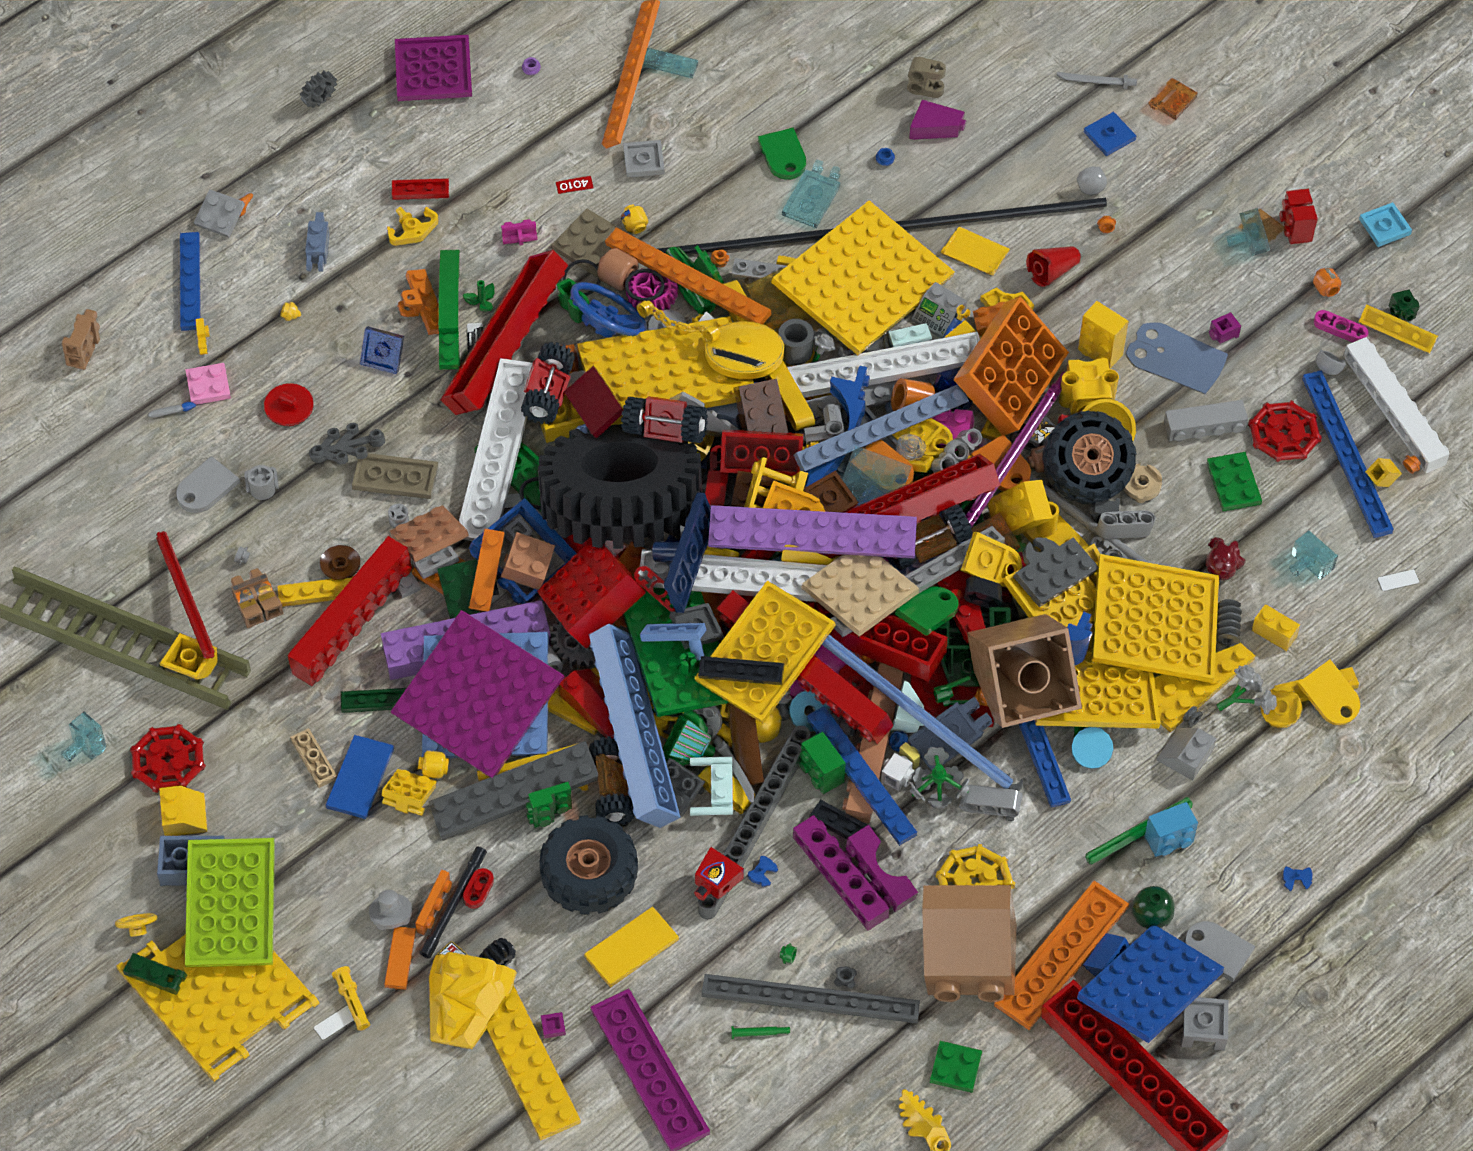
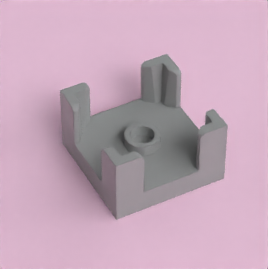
M1197 997L1182 1011L1183 1032L1181 1047L1192 1048L1194 1041L1215 1042V1050L1225 1051L1228 1041L1229 1000Z

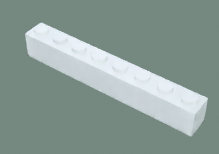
M1367 337L1346 345L1343 357L1409 451L1419 459L1420 466L1424 472L1428 473L1445 466L1449 457L1448 448L1441 443L1436 431L1431 429L1426 417L1421 415L1416 403L1411 401L1406 389L1399 384L1396 375L1389 370L1384 358L1380 357L1377 353L1375 345L1370 343Z

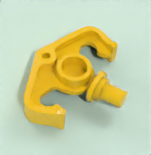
M398 207L396 213L399 215V222L402 224L404 233L400 237L394 236L395 230L387 226L390 244L398 246L423 241L438 225V214L425 207L424 216L431 218V220L421 223L418 219L412 218L411 213L405 212L402 207Z

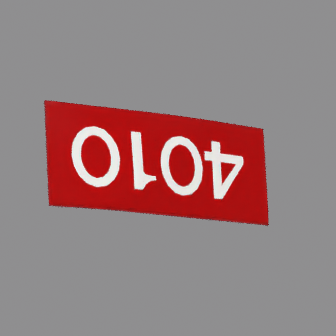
M591 176L556 182L558 194L594 189Z

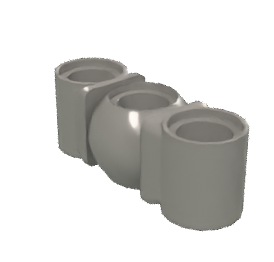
M974 428L961 431L958 437L947 443L944 452L940 453L939 457L933 460L932 471L936 473L942 470V462L946 464L947 468L966 460L969 452L973 451L975 446H978L982 441L980 431ZM968 434L972 438L971 443L968 441ZM955 448L959 451L958 456L955 454Z

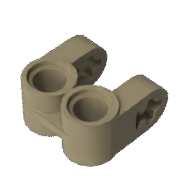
M914 57L908 72L907 90L914 95L932 98L941 97L944 94V83L941 79L945 77V64L924 57Z

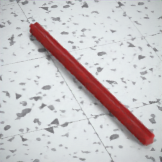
M165 531L158 532L156 534L157 542L205 659L214 658L215 650L168 534Z

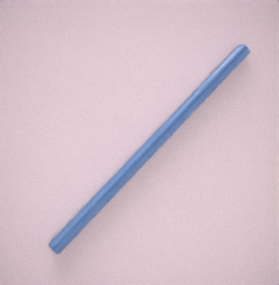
M827 636L822 643L825 648L1000 786L1008 789L1012 785V778L832 636Z

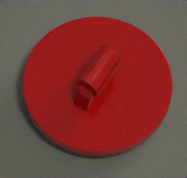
M286 383L273 388L267 394L264 401L267 417L272 422L281 426H294L304 422L311 415L314 408L311 393L305 387L294 383Z

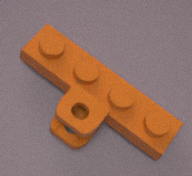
M408 270L405 276L411 290H405L401 293L403 300L398 302L399 311L403 317H416L420 313L428 335L439 334V303L426 270Z

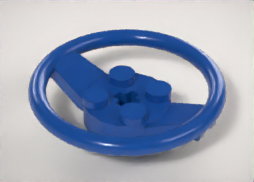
M579 282L572 286L570 299L573 300V305L583 312L581 318L586 326L590 324L596 328L595 333L610 338L613 335L616 336L617 333L626 336H637L640 332L646 331L647 324L645 319L639 315L637 309L620 295L605 287L588 282ZM589 290L606 296L625 308L631 315H618L619 311L617 308L611 305L608 307L604 306L595 299H592L590 304H588L579 295L578 291Z

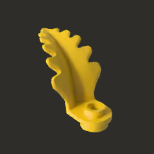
M903 1089L902 1096L899 1098L903 1102L899 1104V1108L904 1109V1111L900 1112V1116L908 1117L903 1122V1126L912 1127L908 1131L909 1136L924 1137L930 1151H950L951 1142L945 1127L941 1125L942 1116L939 1114L932 1116V1107L924 1109V1100L918 1102V1095L913 1096L912 1091L908 1092V1090ZM941 1141V1146L937 1148L938 1142Z

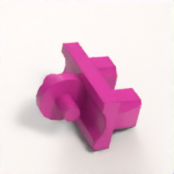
M527 219L521 223L504 222V225H501L503 245L519 243V246H522L523 242L537 240L535 221Z

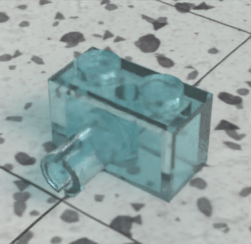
M1258 208L1239 213L1243 229L1241 232L1226 235L1229 247L1246 242L1249 245L1252 256L1270 251Z
M1308 530L1294 543L1292 555L1297 561L1290 565L1289 569L1292 574L1294 573L1295 576H1299L1308 568L1321 580L1335 569L1338 555Z
M84 711L68 724L73 743L61 752L68 762H71L81 752L92 760L95 756L102 754L107 747L102 727Z

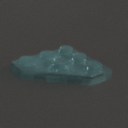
M855 445L842 480L859 502L857 505L859 506L905 486L912 466Z

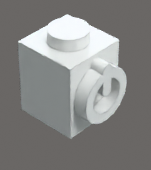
M894 753L891 759L887 758L883 764L881 782L897 791H900L902 786L907 787L915 773V770L912 769L913 763L907 757Z

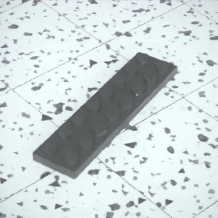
M584 741L428 802L440 837L444 840L526 808L529 793L569 782L571 790L600 780L588 745Z

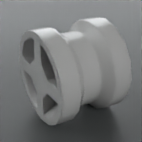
M394 504L389 508L388 516L391 527L396 528L400 524L409 522L406 506Z

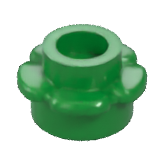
M789 943L781 948L779 957L784 964L786 962L790 964L794 962L797 947Z

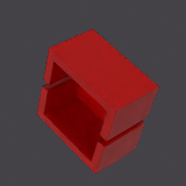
M1309 188L1286 191L1285 199L1282 200L1283 209L1280 211L1279 216L1280 221L1284 222V235L1288 237L1290 244L1313 241L1318 218L1314 205H1310L1313 201Z

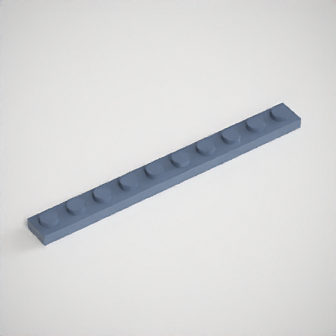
M957 384L794 454L800 470L806 472L963 405L969 400L965 392Z

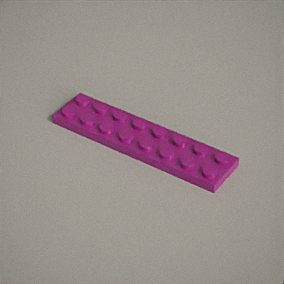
M628 988L591 1006L590 1010L669 1151H677L710 1135V1129L630 989Z

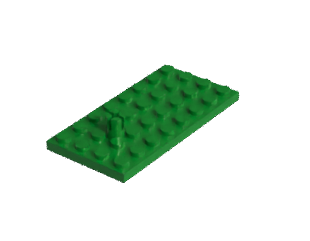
M653 588L657 595H662L665 592L664 588ZM646 591L623 614L656 716L661 717L729 703L695 681V677L699 673L700 660L696 661V656L690 652V648L684 649L681 641H641L640 633L647 624H673L669 617L671 611ZM691 591L686 608L705 604L702 592ZM667 594L665 597L662 598V600H663L664 602H665L666 598H668V599L670 600V597H669L668 594ZM719 641L703 644L704 656L710 657L719 646Z

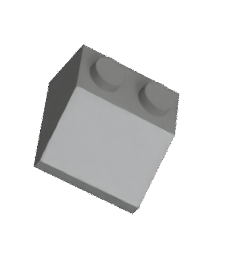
M1178 728L1158 756L1157 761L1193 781L1213 752L1216 738L1199 728Z

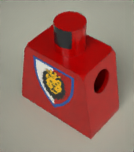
M710 847L695 873V884L699 886L694 892L695 896L702 901L709 894L717 899L722 898L743 880L744 868Z

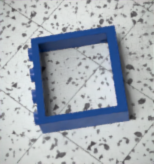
M524 498L488 529L500 531L520 514L545 542L555 545V553L565 563L546 578L543 582L544 584L577 553L554 529L551 530L547 526V521L543 520L538 511ZM484 532L474 539L469 546L471 555L477 560L479 559ZM500 566L498 567L497 582L503 589L509 591L514 602L517 604L530 603L539 595L537 589H533L526 595L514 581L501 577L503 569Z

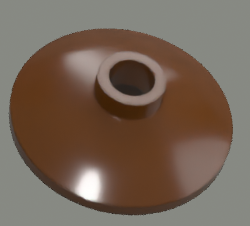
M346 545L330 547L320 558L322 572L327 577L335 580H344L352 577L357 573L361 564L358 552Z

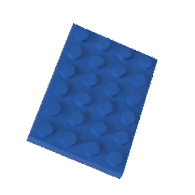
M1151 926L1080 990L1077 999L1149 1043L1223 973L1224 967L1160 927Z

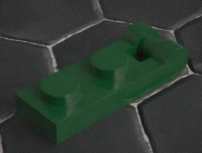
M132 953L123 970L126 976L175 995L180 990L181 982H184L187 974L182 970H175L135 953ZM169 978H173L172 982L167 981Z

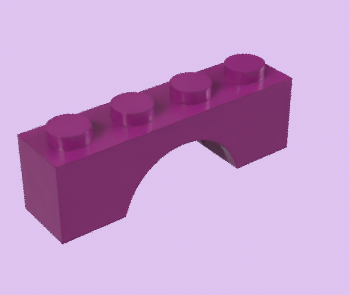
M867 825L848 837L846 850L851 857H855L858 866L864 874L868 875L877 891L887 900L890 908L897 912L914 901L919 892L906 875L892 876L879 867L876 860V851L881 841L872 828Z

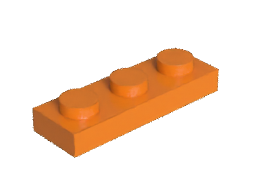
M441 869L415 923L416 931L419 934L425 935L427 929L432 928L435 921L434 915L436 911H440L444 901L442 898L451 889L452 881H450V874L445 870Z

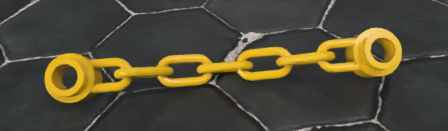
M642 301L636 307L641 317L646 318L649 315H653L656 320L661 321L668 328L686 333L700 332L703 338L710 344L718 340L720 336V331L716 326L689 325L670 320L662 310H658L650 301ZM681 325L686 326V329H681Z

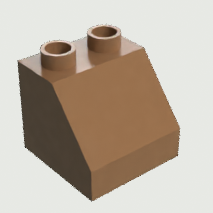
M1044 614L967 633L975 676L995 723L1002 728L1082 709L1069 630L1063 624Z
M923 885L924 978L928 995H934L937 1000L943 1002L957 1001L960 999V995H978L980 1000L986 1002L1001 1001L1004 998V994L1015 995L1017 923L1011 885Z

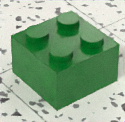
M823 732L801 743V762L799 764L805 774H809L811 782L816 789H819L824 795L844 783L846 762Z

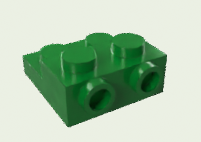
M569 782L528 794V802L526 803L528 813L526 815L530 825L533 824L534 828L539 826L546 827L555 822L554 814H563L572 809Z

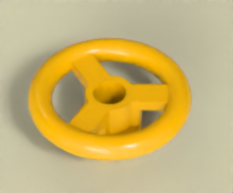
M154 913L131 915L118 919L115 922V927L129 928L131 937L140 936L147 933L146 925L155 922L158 917Z

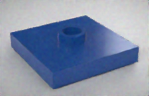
M1114 111L1088 125L1083 131L1105 156L1130 144L1137 137Z

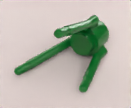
M967 676L950 684L934 687L933 692L936 702L943 703L944 707L954 705L957 702L959 705L965 704L969 700H950L953 697L951 688L970 680L971 677Z

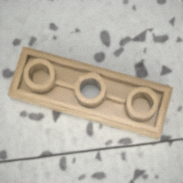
M309 728L290 737L291 742L318 788L336 780V773Z

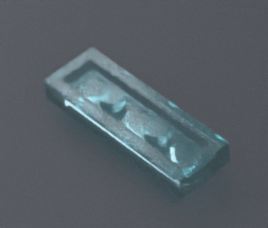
M647 48L642 66L693 79L698 67V60Z

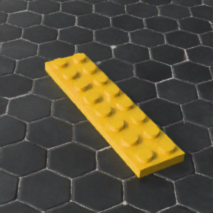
M513 985L507 998L504 997L498 1006L499 1011L497 1014H493L486 1024L488 1026L486 1031L541 1141L580 1124L581 1119Z

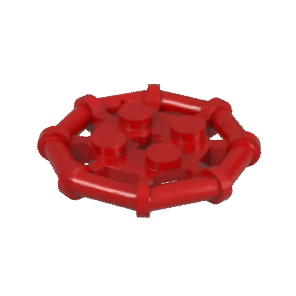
M1292 400L1290 402L1273 404L1266 402L1253 419H1250L1248 422L1254 442L1253 447L1274 458L1275 462L1293 459L1305 460L1311 450L1322 440L1316 422L1317 416L1298 406ZM1287 410L1285 414L1274 413V411ZM1296 414L1303 417L1304 419L1300 420ZM1267 415L1268 421L1264 424L1261 420ZM1309 425L1311 434L1306 433L1304 427ZM1287 430L1288 434L1284 435V433L1280 431ZM1259 431L1264 432L1265 438L1260 437ZM1306 441L1308 443L1302 448L1299 444ZM1271 444H1273L1274 446H1276L1275 449H1277V451L1272 449L1268 445L1271 446Z
M181 724L160 728L150 727L149 731L130 748L132 756L131 775L150 787L155 793L160 791L159 788L174 786L187 788V785L206 767L203 757L204 741L183 728ZM173 734L171 739H159V736ZM180 737H183L184 739L189 741L190 744L185 746L183 742L180 740ZM153 739L154 742L150 745L149 749H143ZM195 751V761H190L189 753ZM166 756L173 757L168 763L163 759ZM140 757L146 758V766L141 767ZM190 768L191 770L182 778V771ZM149 772H150L151 774L153 773V774L156 775L157 778H156V780L154 781L152 778H150V777L147 776L146 774H148ZM176 779V781L163 782V780Z

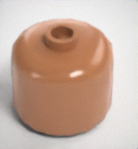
M618 248L610 249L599 261L598 279L619 291L626 290L625 282L627 277L639 269L638 260Z

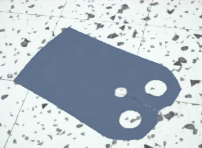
M1163 323L1143 324L1136 333L1137 340L1130 343L1126 351L1129 360L1136 367L1204 394L1208 392L1219 377L1228 356L1227 353L1202 343ZM1147 330H1156L1158 337L1149 339L1146 336ZM1163 347L1164 352L1159 353L1157 348ZM1142 348L1146 350L1147 356L1145 358H1138L1135 356V350Z

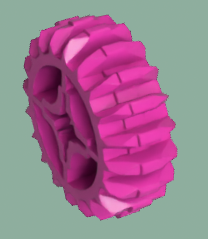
M639 273L630 279L628 287L635 296L649 298L660 291L661 281L654 274ZM662 276L664 291L657 299L650 302L658 310L664 311V308L670 310L671 305H674L675 299L678 297V285L676 282ZM626 292L628 301L636 308L641 301L634 300Z

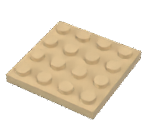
M841 555L802 583V589L858 636L865 633L919 593V587L879 556Z

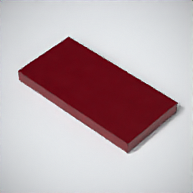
M594 365L564 391L595 438L600 436L618 420L624 411L623 406Z

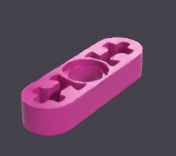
M1320 310L1315 314L1314 325L1320 330L1352 343L1368 337V329L1361 324L1326 310ZM1342 324L1346 329L1339 330L1336 328V325Z

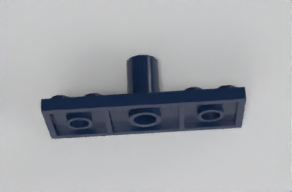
M697 493L694 501H692L689 516L686 517V525L680 542H655L652 548L654 562H671L668 576L664 579V589L667 590L670 603L673 604L676 613H684L709 542L711 507L705 493Z

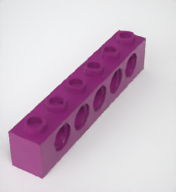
M813 815L793 828V839L867 931L889 918L890 906L887 900L877 894L874 884L864 878L861 868L856 867L852 863L848 852H843L839 847L838 840L833 835L830 836L825 824L821 820L818 821ZM819 839L821 842H814L813 840ZM829 854H830V855H833L834 857H833V858H828V857H826V855H829ZM845 870L846 873H839L838 871ZM854 885H855V886H858L859 888H858V889H853V888H851V886H854ZM870 901L872 904L866 905L863 902Z

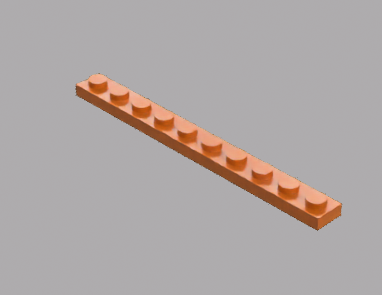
M646 0L640 6L602 145L606 149L621 144L659 9V0Z
M617 227L605 240L606 246L612 249H620L636 258L638 263L658 272L662 276L748 322L763 325L772 314L771 309Z

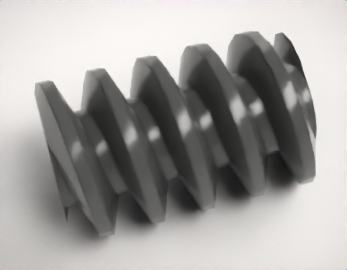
M1225 599L1218 602L1216 640L1224 645L1240 643L1239 636L1241 631L1239 629H1241L1240 622L1242 617L1240 615L1242 610L1240 609L1241 603L1236 600Z

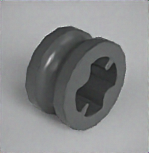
M1193 706L1185 713L1183 721H1188V725L1192 727L1201 719L1203 713L1197 711V707Z

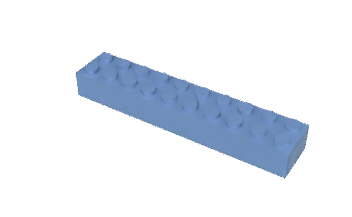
M607 624L589 634L590 647L594 652L595 666L600 675L599 682L604 691L605 704L608 706L609 720L613 726L614 739L619 749L618 755L624 768L623 775L627 780L628 794L632 799L634 807L633 813L637 819L662 828L681 817L644 677L629 633Z

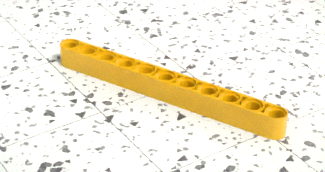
M738 280L724 283L727 287L746 296ZM728 311L733 322L746 321ZM782 361L781 365L774 372L764 377L766 380L777 379L784 413L795 431L814 426V415L787 366Z

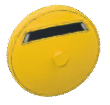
M739 321L718 327L720 331L718 340L711 344L707 341L705 343V357L708 364L718 373L735 379H756L769 375L781 365L784 358V343L781 337L773 329L755 322Z

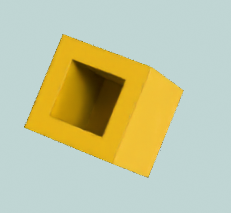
M1378 458L1365 471L1375 485L1380 487H1390L1402 474L1391 459Z

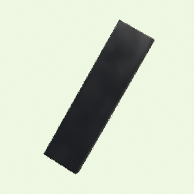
M701 656L698 677L702 679L782 685L785 665L784 663Z

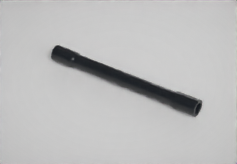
M476 846L460 880L433 930L419 951V954L424 958L430 959L439 939L456 910L473 873L480 867L487 854L484 848Z

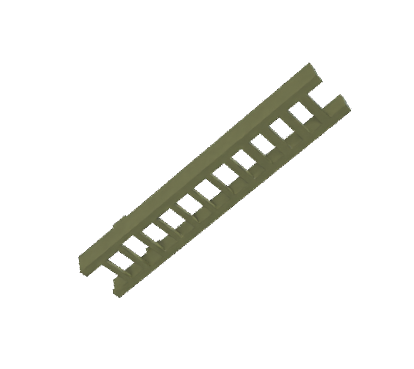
M14 566L12 569L13 583L24 587L25 590L13 608L0 604V618L226 710L229 709L231 701L227 695L218 691L230 671L248 677L251 672L249 660L217 648L218 663L216 665L225 669L213 689L200 685L204 678L196 679L193 682L184 674L179 672L173 674L164 670L165 667L160 666V664L158 667L148 664L146 661L158 642L171 647L179 632ZM34 592L43 595L31 615L22 612ZM52 599L61 602L48 623L40 620ZM70 606L79 609L66 630L57 627ZM88 613L96 616L97 618L85 637L75 634ZM104 620L116 624L105 644L102 645L92 641ZM126 628L134 633L122 653L111 649L110 647L121 629ZM143 635L152 639L139 660L128 654L139 636Z

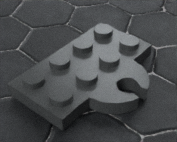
M1074 537L1060 546L1047 538H1035L1032 543L1041 552H1036L1029 542L1023 552V560L1026 567L1017 571L1013 577L1038 607H1041L1096 573L1098 565Z

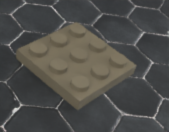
M586 209L553 242L551 248L571 262L586 259L599 266L601 257L612 249L606 246L605 240L617 226L591 210ZM588 263L576 264L595 277H598L597 270Z

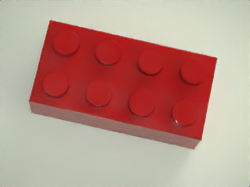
M723 430L720 472H751L753 464L764 457L767 458L766 468L788 476L796 475L801 470L794 454L803 450L804 434Z

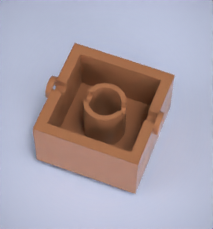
M516 532L509 552L505 555L503 561L505 565L501 577L539 590L547 575L555 545Z

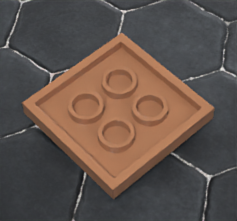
M443 505L435 507L430 512L416 516L413 520L400 524L390 530L393 539L408 547L409 556L415 562L469 536L467 529Z

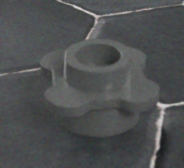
M847 966L838 967L836 969L837 978L834 980V984L837 987H855L854 977L857 975V971Z

